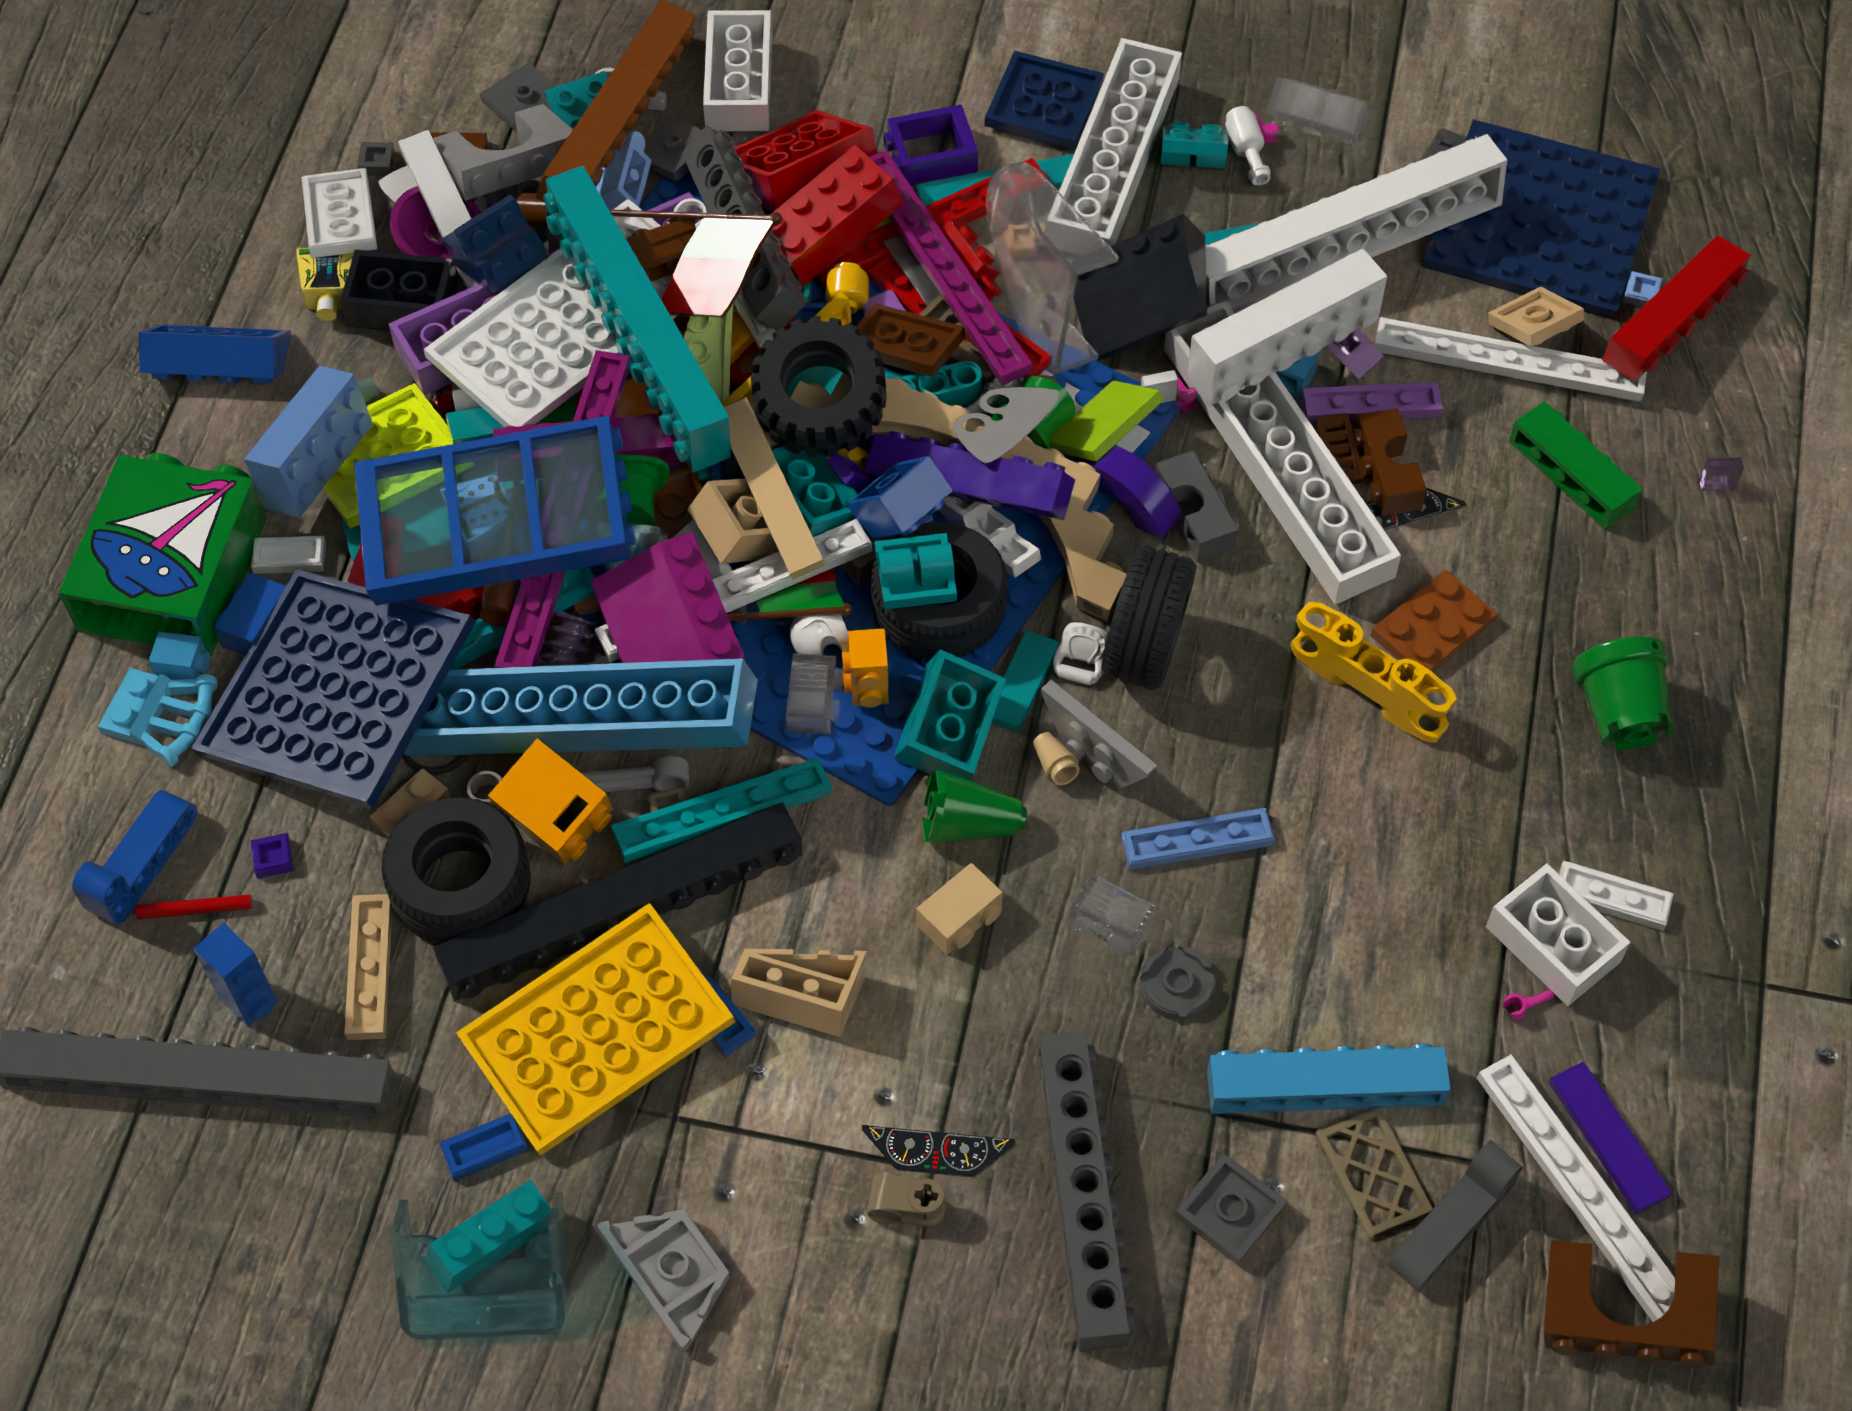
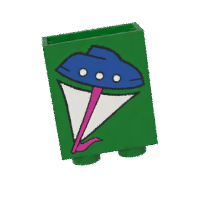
M163 453L149 454L147 459L119 455L59 590V595L77 632L153 646L159 631L199 636L206 651L212 656L219 640L214 629L215 621L218 615L226 610L233 599L236 587L241 584L253 554L254 538L260 537L267 520L252 478L245 471L231 465H217L213 468V471L187 467L178 459Z

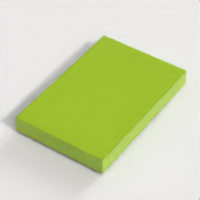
M1114 380L1111 381L1079 410L1070 422L1062 426L1050 437L1051 448L1063 454L1097 462L1164 400L1160 390Z

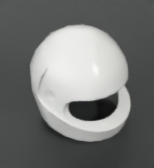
M841 614L794 618L790 629L791 642L796 652L804 659L815 663H825L823 650L829 644L837 645L842 652H849L848 631Z

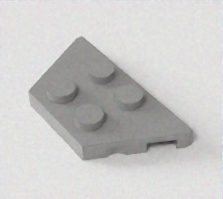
M1050 680L1041 688V693L1062 744L1078 758V761L1081 760L1091 768L1098 780L1103 783L1108 782L1116 790H1119L1147 778L1157 769V765L1054 681Z
M683 1209L665 1212L661 1216L634 1217V1221L610 1224L609 1221H605L596 1225L600 1235L682 1353L687 1351L730 1278L729 1271L687 1212Z

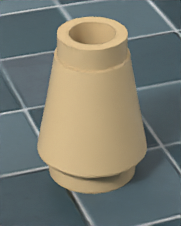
M1050 732L1041 733L1034 739L1033 746L1049 781L1054 782L1056 785H1066L1077 777L1080 771L1078 758Z

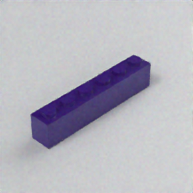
M889 431V435L875 433L864 471L866 475L875 480L894 463L930 456L953 490L947 495L949 497L1059 520L1065 519L1075 479L1065 472V467L1052 462H1045L1044 467L1033 465V460L1016 455L1013 456L1012 460L1003 459L1001 456L992 462L983 463L961 444L951 443L950 448L939 446L940 442L926 437H920L918 442L909 440L908 435L896 431Z

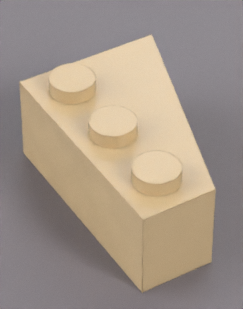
M744 949L731 978V1001L735 1006L841 1037L865 979L867 951H854V955H830V950H818V954H793L794 949Z

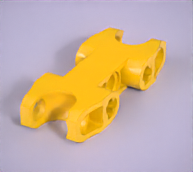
M1308 602L1297 614L1296 622L1301 631L1291 641L1290 646L1294 655L1313 672L1332 684L1342 685L1347 683L1381 705V713L1388 722L1422 741L1436 743L1446 732L1449 726L1446 714L1456 704L1457 697L1452 688L1432 671L1412 659L1396 660L1363 638V630L1357 622L1322 603ZM1313 613L1320 614L1325 618L1326 624L1322 628H1318L1310 624L1306 617ZM1305 640H1312L1316 644L1318 651L1313 653L1304 651L1300 644ZM1368 670L1375 671L1377 674L1370 673ZM1439 692L1445 696L1446 703L1435 705L1429 701L1427 694ZM1422 716H1427L1434 720L1439 728L1434 731L1424 730L1419 725V719Z

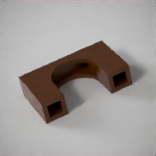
M1551 1240L1544 1322L1545 1348H1552L1554 1352L1564 1355H1573L1577 1351L1593 1352L1597 1357L1603 1359H1617L1620 1355L1637 1357L1639 1361L1649 1364H1658L1663 1360L1679 1361L1681 1365L1689 1368H1703L1706 1364L1714 1365L1719 1256L1677 1252L1675 1292L1667 1312L1658 1320L1647 1325L1627 1326L1607 1318L1596 1307L1592 1299L1593 1244Z

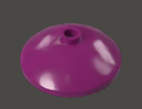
M418 186L405 191L395 202L390 215V230L396 245L403 254L451 259ZM462 198L471 219L482 213L471 199L465 201Z

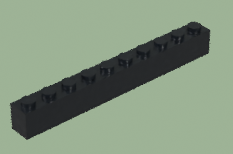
M781 802L432 948L453 1000L469 999L477 996L487 987L497 983L511 982L525 971L533 968H544L550 965L556 958L568 953H576L649 903L660 916L673 909H684L695 900L706 895L720 894L730 885L742 880H753L764 871L775 866L789 865L799 856L803 855L801 836L784 803Z

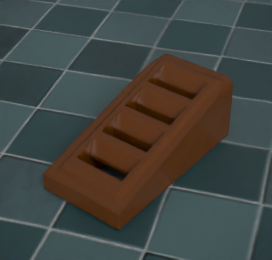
M1342 413L1316 418L1314 429L1333 457L1347 455V457L1335 458L1341 468L1351 467V470L1344 471L1352 484L1363 483L1364 476L1348 414ZM1343 442V444L1329 446V443Z

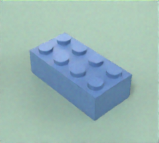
M319 365L244 458L265 509L300 518L373 425L353 373Z

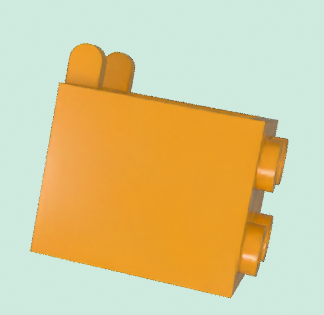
M538 738L488 795L492 804L497 809L502 810L504 814H507L514 821L516 827L564 866L570 859L574 862L578 860L588 847L586 840L594 831L600 833L612 819L610 812L613 808L607 794ZM579 796L588 805L566 831L563 832L554 823L574 799Z

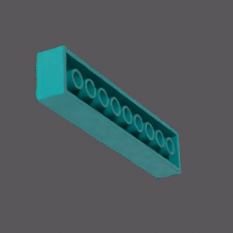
M582 165L545 179L547 194L543 195V199L550 213V216L546 217L548 228L553 236H559L561 240L560 247L566 260L572 259L574 262L573 268L576 278L580 284L585 283L588 287L587 294L594 309L599 308L601 310L603 325L608 334L614 333L619 354L630 356L632 377L636 384L642 383L644 386V395L650 409H657L660 414L659 422L664 434L673 437L675 441L673 445L678 459L681 462L686 461L693 473L731 458L729 416L586 169Z

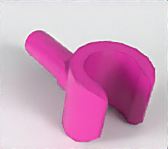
M1256 115L1264 137V144L1277 142L1275 133H1278L1277 124H1264Z
M1176 374L1179 394L1176 395L1175 403L1180 407V411L1185 414L1198 407V403L1194 400L1197 397V391L1193 387L1188 389L1178 374Z
M1547 990L1527 998L1515 993L1509 994L1504 999L1503 1008L1513 1004L1518 1005L1521 1009L1511 1013L1510 1020L1519 1022L1525 1017L1526 1010L1553 999L1554 994L1552 990Z

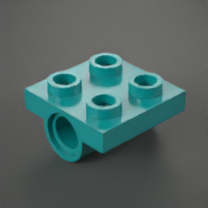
M605 71L545 90L544 95L550 110L574 129L608 78Z
M1171 122L1170 126H1163L1160 165L1189 167L1191 155H1196V167L1225 169L1228 150L1227 130H1221V126L1215 124H1203L1202 128H1189V124L1184 122Z
M947 533L875 541L884 609L957 601L951 544L948 543Z

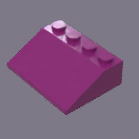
M693 531L659 542L590 581L622 663L744 659L743 652Z

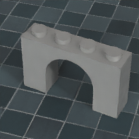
M544 104L514 113L518 142L522 144L520 146L506 150L480 149L469 143L457 131L434 137L433 140L460 196L466 201L543 176V173L573 129Z

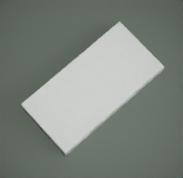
M365 168L302 177L308 245L311 258L354 253L355 250H377L368 175Z

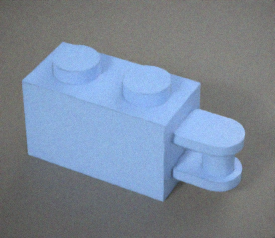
M638 131L632 132L620 151L614 150L616 155L609 169L602 168L604 173L596 188L608 209L613 210L627 199L638 207L640 205L652 160L644 153L645 139Z

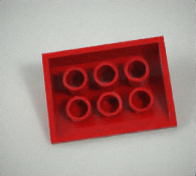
M819 110L808 113L734 148L744 162L742 166L746 174L753 181L752 187L755 194L762 200L761 207L772 212L854 145L860 148L868 157L877 154L872 127Z

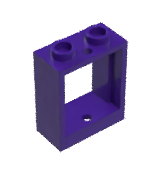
M962 104L887 119L888 132L883 133L885 149L887 152H892L893 156L891 158L910 186L978 172V149ZM951 132L956 147L955 150L914 158L908 157L903 141Z

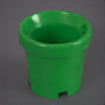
M1644 636L1619 638L1589 648L1574 659L1571 665L1573 676L1578 687L1585 692L1598 728L1601 744L1604 748L1608 749L1609 741L1614 742L1616 750L1623 751L1642 748L1657 743L1655 733L1664 729L1667 738L1675 730L1665 676L1668 657L1663 641L1654 637Z

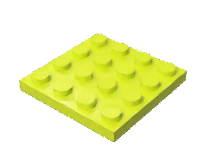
M415 383L366 406L373 425L352 450L350 456L337 469L332 479L322 489L350 529L360 525L354 462L453 444L448 425ZM474 463L456 466V477L474 468ZM443 469L378 481L381 514L444 483Z

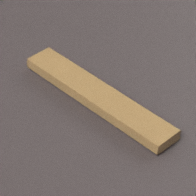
M747 397L725 406L724 409L729 416L730 447L792 580L825 566L820 551Z

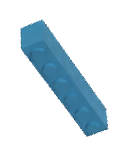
M1425 1043L1416 1044L1410 1048L1396 1049L1391 1045H1379L1366 1050H1355V1048L1350 1046H1342L1333 1049V1051H1317L1314 1048L1306 1047L1297 1049L1294 1052L1262 1049L1249 1054H1239L1234 1050H1225L1218 1052L1216 1055H1210L1207 1068L1211 1114L1445 1106L1451 1091L1445 1047H1433Z

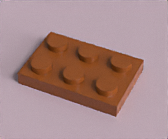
M1445 569L1374 626L1370 636L1397 660L1412 659L1434 672L1493 624L1498 613Z

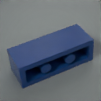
M223 923L193 949L218 998L249 1027L256 1020L265 1018L277 1003V999L255 952Z

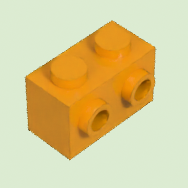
M885 628L848 631L849 652H842L844 693H852V706L872 708L880 704H889Z

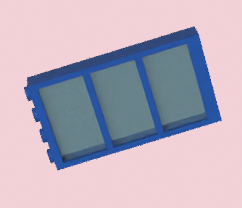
M608 415L354 462L366 591L374 604L378 606L632 558L630 545L636 544V536L633 524L627 523L626 513L632 512L629 492L623 491L622 481L628 480L624 459L619 460L618 450L623 449L620 428H613Z

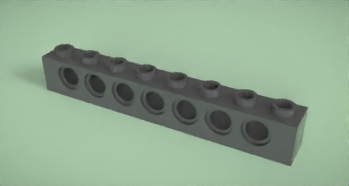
M706 125L682 152V155L708 213L766 215L761 207L762 200L753 190V181L746 174L742 166L744 162L733 147V139L722 130L717 132ZM771 230L756 254L742 289L755 318L778 330L780 327L784 328L806 304V301L800 290L802 286L790 269L792 265L781 250L780 246L782 243L774 235L773 230Z
M1086 1031L1039 1036L1038 1057L1078 1351L1125 1347L1128 1344L1130 1332H1135V1316L1133 1307H1126L1124 1293L1130 1292L1129 1275L1127 1268H1120L1118 1254H1124L1122 1230H1114L1113 1216L1118 1215V1201L1116 1191L1109 1192L1107 1178H1113L1111 1155L1103 1154L1102 1141H1107V1126L1105 1117H1098L1096 1105L1102 1104L1100 1081H1093L1091 1068L1097 1067L1095 1046L1087 1045ZM1072 1072L1080 1078L1076 1081H1066L1061 1075ZM1077 1108L1082 1110L1085 1115L1080 1118H1073L1066 1111ZM1075 1145H1084L1091 1152L1086 1155H1078L1071 1148ZM1081 1182H1089L1096 1189L1093 1192L1085 1193L1080 1191L1076 1185ZM1093 1219L1099 1222L1102 1227L1096 1231H1090L1085 1229L1081 1223L1085 1220ZM1098 1257L1103 1259L1107 1266L1100 1270L1093 1269L1087 1264V1260ZM1098 1296H1105L1112 1301L1113 1305L1107 1309H1101L1096 1307L1092 1300Z

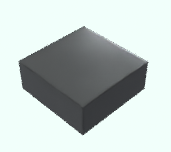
M361 142L358 169L365 168L367 175H388L392 173L395 156L394 144L390 142Z

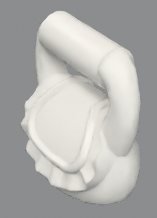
M1069 623L1063 630L1061 644L1056 649L1053 657L1054 672L1058 678L1089 686L1096 683L1104 673L1101 670V664L1108 632L1085 623ZM1064 657H1067L1071 660L1076 659L1087 662V664H1095V672L1064 665L1061 662Z

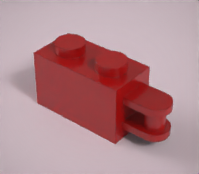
M949 220L941 229L942 233L990 301L995 295L999 297L1002 294V290L994 280L1001 272L993 263L996 260L987 248L977 243L976 240L979 237L967 224L960 226Z

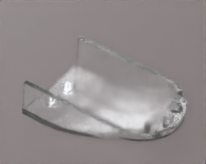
M1024 162L1000 167L993 174L988 185L986 197L987 221L1000 277L1019 330L1023 336L1051 355L1052 362L1047 369L1053 375L1098 359L1099 354L1069 322L1077 277L1080 274L1116 263L1119 256L1035 167Z

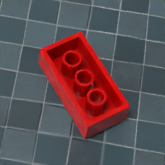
M854 145L774 211L780 213L783 220L780 225L774 226L772 230L782 243L780 246L781 250L792 265L790 269L794 277L805 286L905 202L893 178L860 148Z

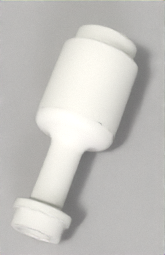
M1246 106L1233 108L1227 113L1225 122L1233 150L1237 155L1247 157L1251 168L1248 177L1252 184L1255 186L1264 185L1269 182L1271 176L1270 168L1267 165H1263L1259 155V151L1264 146V137L1256 115Z

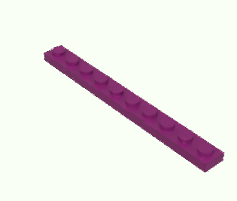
M886 150L871 156L870 158L893 178L905 202L889 218L960 324L965 327L966 333L1001 385L1033 373L1031 361Z
M600 350L595 351L573 422L609 415L613 424L632 364L630 356ZM599 440L565 446L541 519L544 549L575 544L602 459ZM566 571L522 579L494 666L495 668L535 667L537 665Z

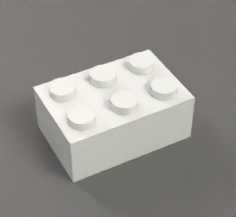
M1547 863L1493 906L1486 924V928L1567 1006L1572 1004L1620 964L1631 943Z

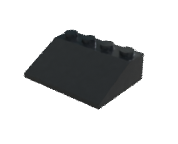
M1184 214L1071 264V292L1090 359L1098 362L1207 315L1205 235Z

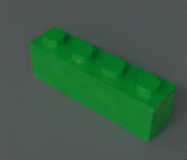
M1544 401L1514 422L1509 442L1604 530H1607L1635 510L1642 492L1637 482L1621 471L1608 455L1600 452L1589 442L1585 434L1577 431L1568 423L1559 411L1554 410Z

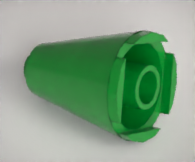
M935 769V772H932L930 775L924 799V805L927 806V818L922 817V836L924 842L934 844L1015 836L1018 829H1024L1027 809L1022 807L1020 799L945 770Z

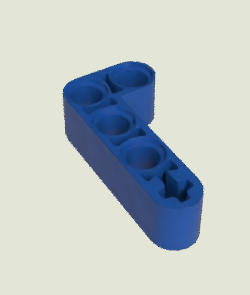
M165 790L158 791L151 798L103 867L89 861L78 869L72 888L82 907L116 925L123 923L192 827L197 816V806Z

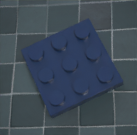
M1014 51L986 113L984 126L1075 150L1104 82V73Z

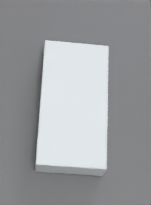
M325 537L254 538L252 571L254 574L294 573L296 569L306 572H324Z

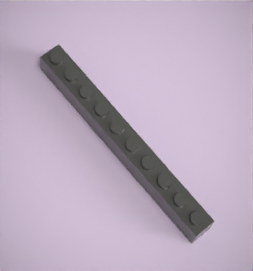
M20 1027L18 1030L3 1029L0 1040V1085L2 1088L387 1119L395 1079L390 1061L375 1054H366L362 1058L348 1057L337 1051H327L324 1055L310 1054L298 1048H288L286 1051H272L260 1045L234 1048L222 1042L196 1045L183 1039H173L171 1042H158L145 1036L120 1039L107 1033L82 1036L69 1030L44 1033L31 1027Z

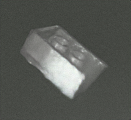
M1277 77L1266 115L1273 116L1272 123L1289 128L1292 122L1304 126L1302 132L1320 137L1323 131L1333 134V141L1351 146L1352 140L1356 142L1361 141L1376 104L1288 77Z

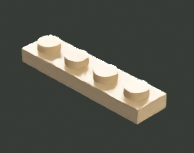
M388 894L352 895L344 1035L347 1040L386 1039L392 905Z

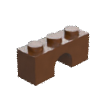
M1399 409L1358 414L1356 428L1353 429L1357 449H1359L1361 454L1360 463L1363 476H1368L1370 481L1369 490L1372 503L1378 504L1381 516L1422 510L1427 489L1418 463L1400 464L1390 459L1391 457L1403 456L1407 439V432Z

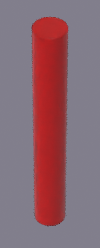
M251 894L141 904L136 905L137 920L246 910L253 908V900Z

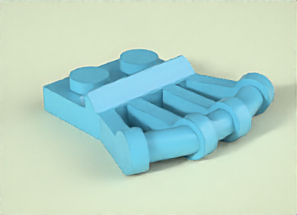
M129 668L98 725L100 733L144 746L172 768L179 762L178 757L196 741L205 722H207L213 712V692L217 690L218 679L213 675L203 674L197 676L196 679L171 680L163 674L157 676ZM198 694V702L192 704L172 698L171 695ZM163 710L191 719L189 723L182 725L159 717ZM152 731L177 739L167 747L160 744L150 734Z

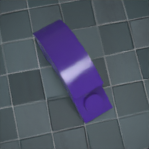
M1115 445L1097 462L1084 458H1079L1075 462H1084L1095 468L1096 472L1100 474L1099 487L1106 489L1123 503L1129 511L1136 528L1162 538L1183 516L1177 500L1165 482L1144 461L1124 448Z

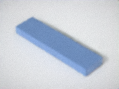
M1266 807L1121 832V841L1129 870L1274 846L1275 842Z

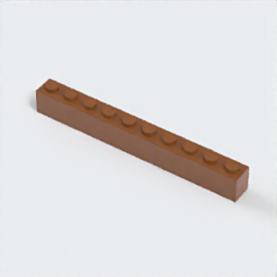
M667 0L659 2L543 173L535 196L536 199L544 202L543 195L547 194L545 179L582 165L595 187L598 186L604 173L602 168L608 170L616 155L614 150L620 151L628 136L626 131L633 132L640 117L638 113L644 115L650 104L651 98L649 96L656 97L663 82L661 79L667 80L674 63L677 64L680 60L685 46L688 47L696 31L691 28L696 15Z

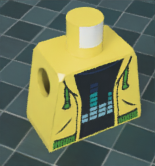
M297 248L300 283L307 309L317 310V317L323 321H332L337 317V309H342L340 300L354 253L311 258L309 248Z

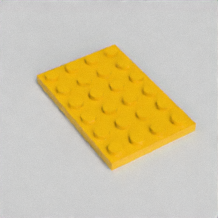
M649 903L460 1029L456 1034L539 1156H541L736 1021L732 1013Z

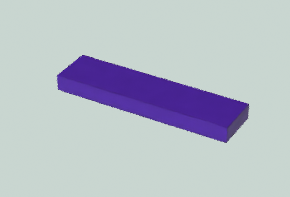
M1584 1061L1551 1077L1549 1085L1634 1213L1637 1215L1670 1198L1671 1190Z

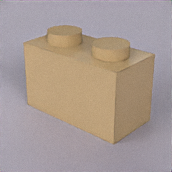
M970 863L916 908V926L948 955L956 947L961 949L966 946L973 938L974 932L983 924L988 926L999 917L1002 912V891L976 866Z

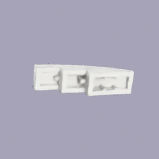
M949 496L943 499L945 504L939 509V512L950 523L971 528L991 541L1001 554L1007 573L1012 577L1016 578L1041 560L1039 549L1016 533L1015 524L994 510L992 505Z

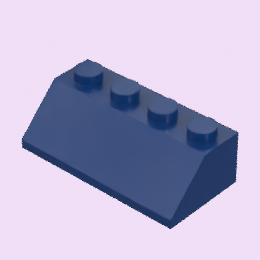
M158 324L139 332L140 373H151L152 379H171L172 374L185 375V380L202 381L205 380V376H218L219 382H238L239 377L251 378V383L269 384L272 383V379L283 374L291 330Z

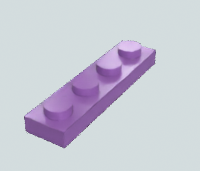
M1438 382L1303 388L1302 391L1304 415L1310 423H1314L1318 417L1347 413L1350 421H1357L1358 414L1395 408L1399 409L1402 419L1441 417L1443 410Z

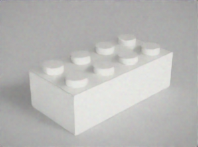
M771 10L708 11L703 99L705 126L707 125L715 131H769L772 62Z

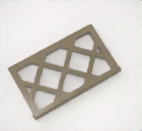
M1380 1107L1316 1131V1135L1369 1239L1427 1216L1433 1210ZM1375 1120L1384 1136L1382 1142L1360 1134L1362 1125ZM1339 1134L1351 1139L1345 1157L1335 1153L1328 1140L1329 1137ZM1356 1141L1379 1149L1373 1167L1350 1159ZM1384 1152L1394 1155L1403 1172L1401 1178L1378 1170ZM1347 1167L1370 1175L1364 1193L1354 1190L1345 1173ZM1375 1177L1398 1186L1392 1204L1369 1195ZM1403 1188L1413 1191L1420 1205L1419 1208L1409 1211L1397 1206ZM1368 1203L1388 1211L1386 1221L1373 1226L1364 1210L1365 1204Z

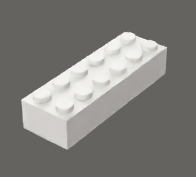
M1362 248L1194 334L1191 339L1187 378L1210 406L1221 400L1226 401L1232 398L1238 391L1250 385L1255 386L1270 374L1278 370L1284 371L1305 356H1313L1322 347L1334 341H1342L1351 332L1361 327L1372 325L1379 318L1387 275Z

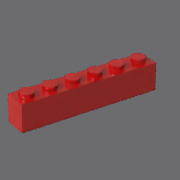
M1717 235L1610 338L1602 361L1635 382L1645 372L1652 373L1659 364L1663 354L1669 356L1676 348L1681 337L1686 339L1694 330L1699 319L1704 321L1710 315L1716 302L1722 304L1731 292L1734 285L1739 287L1749 273L1746 266L1751 255Z

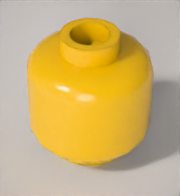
M843 262L837 264L826 276L827 303L837 294L841 293L849 297L851 314H855L869 300V278L867 273L855 263Z

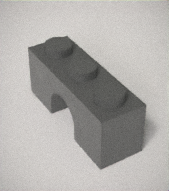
M1194 451L1156 463L1155 472L1168 486L1179 506H1191L1198 511L1185 516L1182 535L1196 562L1198 563L1235 550L1237 534L1240 533L1238 520L1235 515L1228 513L1221 490L1214 488L1210 481V474L1206 464L1198 460Z

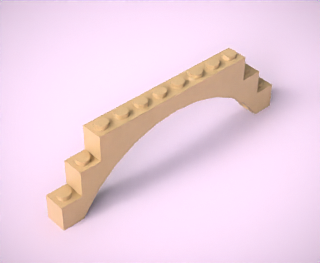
M843 373L831 394L819 384L811 383L809 385L799 381L790 398L799 405L808 408L829 407L841 401L852 388V381ZM885 376L886 407L882 409L883 417L879 425H872V435H875V433L889 435V431H896L908 435L910 439L919 440L920 437L934 439L940 442L939 446L950 448L951 443L963 445L954 432V423L961 416L970 413L967 409L958 405H947L941 402L936 395L928 391L919 392L910 388L900 378L891 377L890 379ZM749 401L771 450L786 446L787 442H784L783 445H778L772 440L771 432H765L760 424L759 415L756 414L754 402ZM976 418L968 419L962 424L963 429L969 432L980 431L985 426L982 420ZM1026 436L1011 450L1002 455V458L1012 460L1014 455L1022 456L1033 460V465L1043 467L1045 462L1056 463L1064 466L1065 472L1075 479L1065 519L1059 520L1038 516L1049 529L1065 561L1076 608L1108 622L1117 605L1126 573L1115 563L1108 561L1100 562L1112 539L1114 524L1105 515L1095 511L1087 512L1099 488L1100 474L1091 465L1068 460L1060 451L1054 448L1044 449L1035 445Z

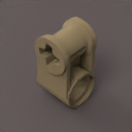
M890 1172L874 1174L867 1216L872 1220L889 1224L902 1223L933 1227L944 1219L946 1213L944 1191L935 1180L901 1176ZM927 1199L932 1200L929 1202L928 1207L922 1206L925 1204Z

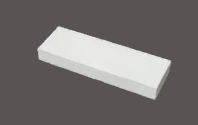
M1563 860L1559 875L1598 912L1664 931L1674 893Z

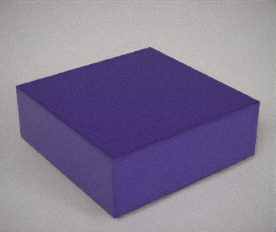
M834 453L827 461L846 485L860 492L872 482L855 461Z
M288 833L250 840L254 872L257 879L294 871L291 842Z

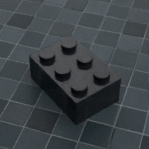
M355 250L340 300L347 327L390 331L389 323L455 295L458 288V280L453 259Z

